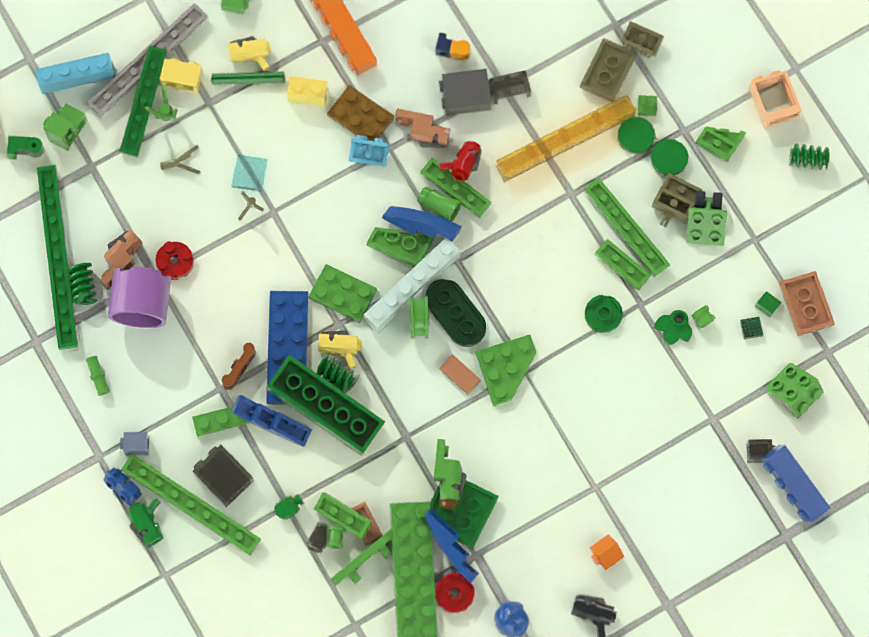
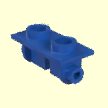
M114 467L110 471L107 470L104 477L107 487L113 489L123 502L132 506L134 499H138L142 495L141 490L132 481L125 485L124 482L128 480V477L119 468L116 469Z

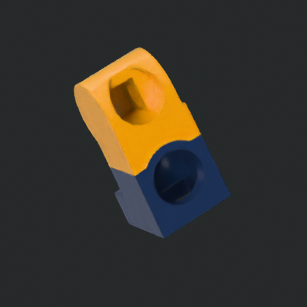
M439 32L435 55L463 61L469 58L471 46L468 41L447 39L446 33Z

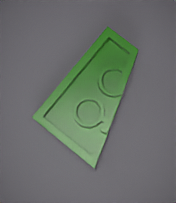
M375 227L366 246L415 267L424 259L434 239L430 236L413 235L411 233H402L398 230Z

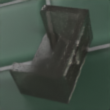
M526 70L489 78V87L494 105L498 104V99L526 93L527 97H531V88Z

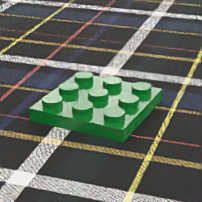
M466 480L461 499L457 503L441 501L440 488L438 486L430 501V509L432 508L460 534L456 542L473 549L499 496Z

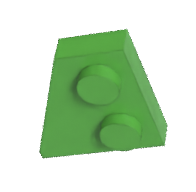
M705 126L695 144L728 162L743 140L746 132H729V129H716Z

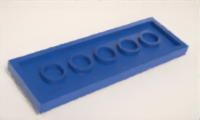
M270 291L267 385L288 355H291L307 366L308 291ZM267 391V404L287 405Z

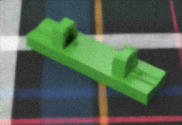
M391 529L333 576L331 581L334 585L337 586L347 577L354 584L359 582L361 577L355 570L374 554L378 553V551L385 559L392 554L386 546L392 539Z

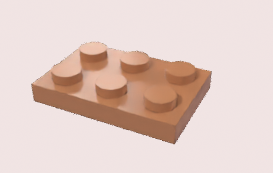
M816 271L779 282L797 337L835 325Z

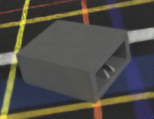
M487 69L442 74V81H439V90L444 93V98H441L442 110L446 109L447 115L491 110L492 103Z

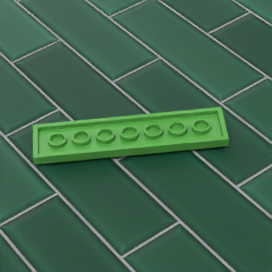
M430 502L390 503L397 637H438L432 533L425 516L430 510Z

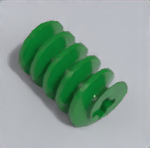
M795 143L790 150L789 166L792 165L793 161H795L796 167H799L800 163L803 162L804 168L807 167L808 163H810L811 169H814L815 165L818 164L819 170L825 165L827 171L830 158L829 147H825L822 152L821 146H818L815 150L814 146L810 145L807 150L806 144L799 148V144Z
M92 263L76 264L68 270L71 275L73 303L90 305L97 302V299L91 298L97 295L96 292L90 291L95 288V285L89 284L94 281V278L88 277V275L93 274V270H87V268L92 266Z
M327 353L317 367V374L319 376L323 375L325 380L330 379L329 382L332 385L336 383L335 387L338 389L342 388V392L347 393L354 387L360 375L354 378L353 370L347 373L348 366L341 369L342 362L335 365V358L329 361V354Z

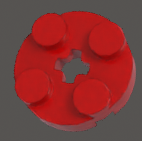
M166 242L158 250L155 257L156 267L161 271V275L164 277L170 276L171 280H178V278L187 276L194 266L192 251L181 242ZM175 256L178 257L177 259L180 262L172 265L170 259Z
M450 573L440 579L436 585L435 598L438 606L448 613L464 612L474 600V587L462 574ZM457 588V591L461 594L454 599L449 594V591Z

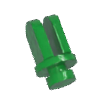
M299 494L295 495V498L291 495L287 496L275 505V514L281 519H289L300 510L298 505H303L304 501Z

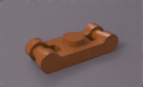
M246 343L243 346L244 353L240 359H236L231 366L232 371L222 377V383L226 390H232L255 357L256 350L252 343Z

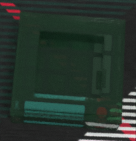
M760 317L740 320L744 340L763 336Z

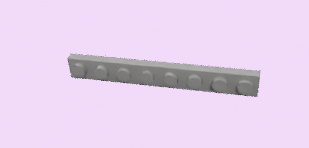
M194 3L150 45L167 50V57L208 18V15ZM149 46L87 102L88 106L100 117L139 83Z

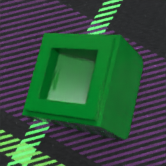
M766 291L757 301L755 307L771 317L782 302Z

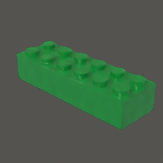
M288 355L266 386L267 391L361 456L386 422L291 355Z

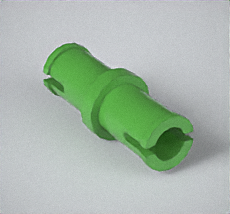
M91 356L85 361L91 373L90 379L94 381L98 396L109 393L110 390L104 378L105 372L100 367L98 357Z

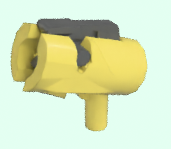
M254 36L231 41L228 44L231 62H247V60L252 59V61H258L263 71L270 68L264 57H268V53H271L270 42H266L265 39L256 40Z
M346 330L327 331L319 334V353H328L333 356L340 354L341 357L346 358L349 369L356 367L353 355H357V352L361 351L362 340H358V336L349 335Z

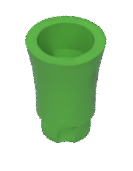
M426 186L417 198L418 203L423 205L424 208L452 222L457 217L462 206V201L446 196Z

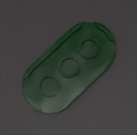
M438 279L432 282L427 288L425 295L428 296V309L449 337L456 344L463 347H471L480 343L486 334V321L465 292L452 280Z

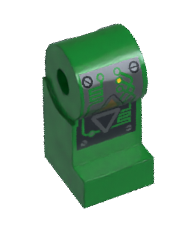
M8 136L7 156L9 159L17 160V155H30L33 158H39L43 155L44 146L39 138Z

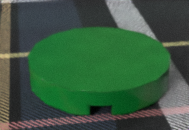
M642 117L626 119L618 130L620 146L632 154L646 152L655 140L653 125Z
M665 139L654 146L651 152V163L658 173L664 176L670 173L675 176L684 171L688 164L689 155L686 147L681 142L674 139Z
M598 295L593 297L587 303L584 311L588 326L599 333H609L615 330L620 325L623 317L620 303L611 296Z

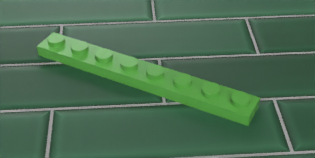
M131 454L121 468L122 472L249 556L252 555L260 543V537L135 455Z

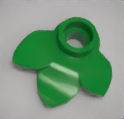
M675 310L670 315H662L654 324V329L664 331L663 340L667 346L675 344L680 338L688 342L692 336V328L688 324V315L682 310ZM680 317L682 322L677 323L675 318Z

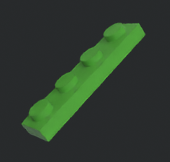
M433 158L420 171L422 176L452 198L462 201V205L479 218L492 204L490 200L466 182L455 180L450 170L440 171V163Z

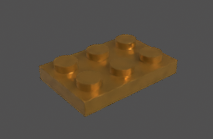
M348 85L327 112V116L355 135L366 136L369 141L380 138L395 118L392 113L350 85Z

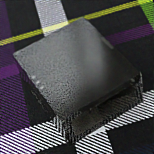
M220 445L213 447L208 452L209 456L204 461L202 459L194 465L192 472L227 508L254 482V478Z

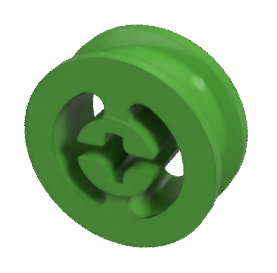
M410 296L411 339H414L415 336H425L426 339H429L428 296H425L424 299H414L413 296Z

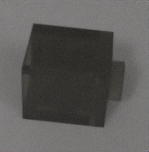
M749 439L746 443L747 463H764L761 458L776 447L772 445V439Z

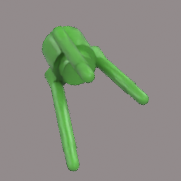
M162 84L164 104L159 106L158 112L148 106H145V110L153 114L156 119L161 118L164 121H169L172 118L176 119L178 109L173 111L172 106L168 103L165 85Z

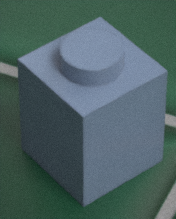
M124 432V438H120V449L123 450L125 455H149V434L147 432Z

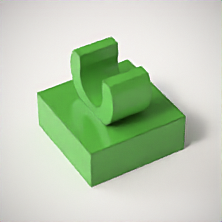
M638 95L637 115L656 116L657 96Z

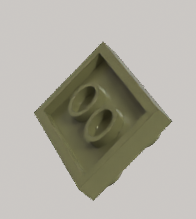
M603 38L580 84V88L614 103L637 53Z

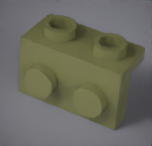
M630 21L620 41L624 42L623 47L632 51L635 47L641 50V55L650 58L651 55L656 56L665 36Z

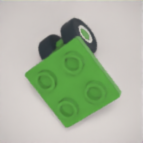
M696 191L695 208H689L686 242L724 246L727 211L722 210L723 194L721 192H714L712 198L705 197V191Z

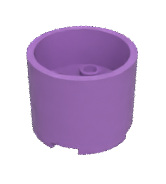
M133 267L126 271H123V268L115 269L113 271L108 318L113 322L131 327L156 328L164 326L167 318L171 277H164L161 275V271L144 267Z

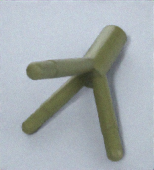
M194 146L177 159L161 162V170L179 167L200 174V170L180 164V162L191 157V153L197 150L199 146Z
M244 191L241 192L247 201V206L238 217V220H242L250 208L254 207L264 211L263 207L255 204L256 199L254 197L249 198Z

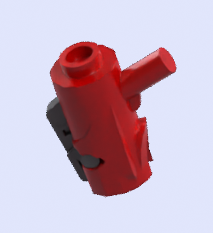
M474 141L464 142L456 155L457 159L449 163H440V171L452 170L451 174L455 180H468L471 172L478 170L482 155L480 144Z

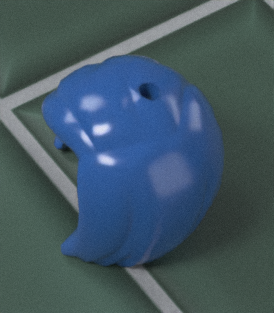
M506 601L496 610L494 622L497 630L506 637H520L528 628L529 618L523 609L522 603Z

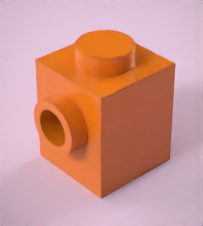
M609 534L589 547L593 554L591 556L593 562L597 566L601 565L605 570L625 557L618 543Z

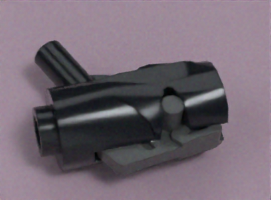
M579 594L575 598L571 615H575L585 621L587 619L591 620L597 626L598 637H606L605 625L609 626L610 622H615L617 612L614 611L613 606L605 604L604 598Z

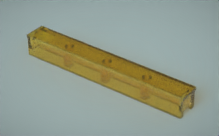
M625 95L496 160L498 164L496 168L503 178V182H506L623 123L626 119L635 117L637 109L633 106L628 95Z

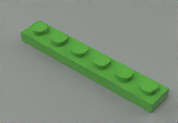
M600 178L584 188L587 196L654 277L670 266L667 259Z

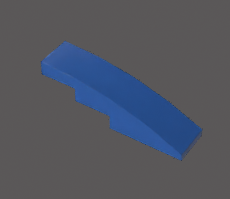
M390 206L382 216V219L413 235L420 231L434 239L439 234L452 242L462 226L445 218L405 207Z
M243 395L238 396L231 411L232 414L302 447H305L312 429L280 412H275L262 404H257Z
M431 508L425 516L436 540L456 569L471 583L479 573L465 561L470 554L456 542L460 534Z

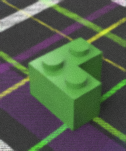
M65 104L63 108L61 107L58 110L57 114L53 112L50 117L48 116L45 119L43 129L49 141L68 151L88 120L83 112Z

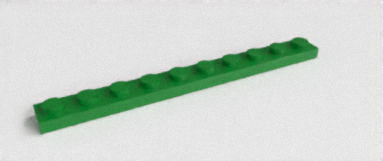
M56 165L37 167L58 349L77 348L78 339L70 274L68 271L69 265Z

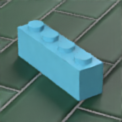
M109 52L35 69L42 94L115 77Z

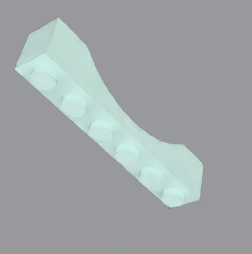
M445 238L364 314V320L379 333L410 300V296H414L428 282L449 268L460 257V249Z

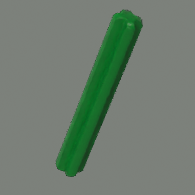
M284 72L211 74V83L213 85L285 82Z

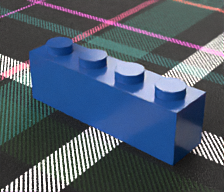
M778 445L761 458L764 462V469L769 474L772 473L775 477V484L787 494L786 499L791 505L796 506L798 509L797 514L803 521L814 522L831 508L786 445Z

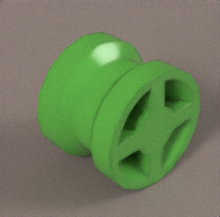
M708 305L701 307L691 315L693 319L697 320L700 329L716 319L709 312Z

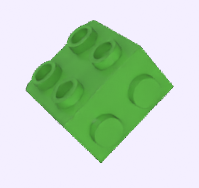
M789 363L766 387L768 393L788 405L792 415L797 419L806 413L808 408L824 393L817 378L793 363Z

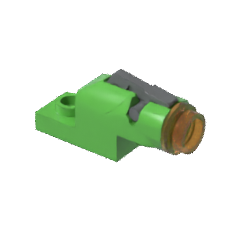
M438 439L434 481L441 482L439 483V503H441V508L455 510L461 499L467 475L462 472V467L458 460L444 459V457H448L449 446L445 445V439Z

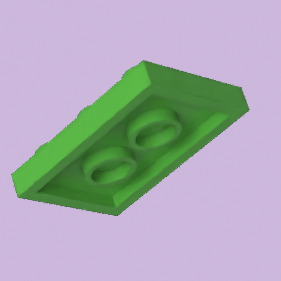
M325 264L308 298L360 323L377 288Z

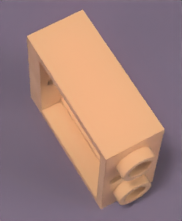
M778 70L772 72L769 76H758L752 79L749 90L764 128L800 116L802 110L787 71L780 72ZM781 83L790 107L766 114L758 89Z

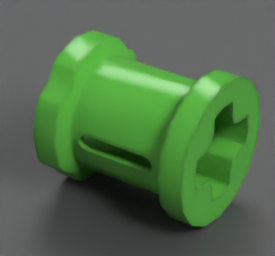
M328 526L329 539L326 547L343 549L342 536L345 528Z

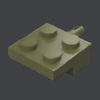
M668 173L652 203V208L664 214L659 224L662 226L664 223L663 227H667L671 218L686 224L689 208H694L696 191H702L703 189Z

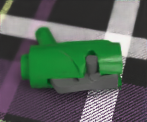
M154 498L148 507L139 502L129 507L130 511L128 512V516L132 521L129 525L130 529L141 543L148 548L164 538L158 522L155 523L153 512L161 503L157 498Z

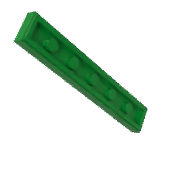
M151 45L148 47L119 153L138 158L150 112L145 110V106L152 107L167 54L165 49Z

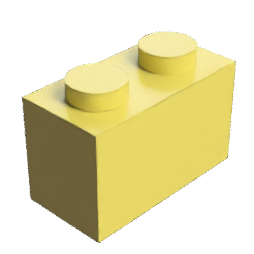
M175 58L165 59L160 76L161 86L164 84L165 87L198 93L203 75L202 67L195 62L184 63Z
M290 76L287 91L289 102L325 107L328 93L327 81Z

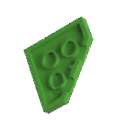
M531 335L475 351L493 406L512 401L516 390L536 355Z

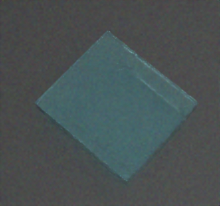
M238 154L231 186L261 192L268 160Z

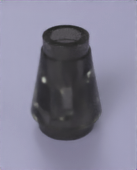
M317 522L307 541V548L310 551L322 553L323 549L326 548L327 524Z

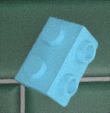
M356 135V138H351L349 161L386 167L390 144L386 143L385 139L375 138L374 141H369L366 136Z

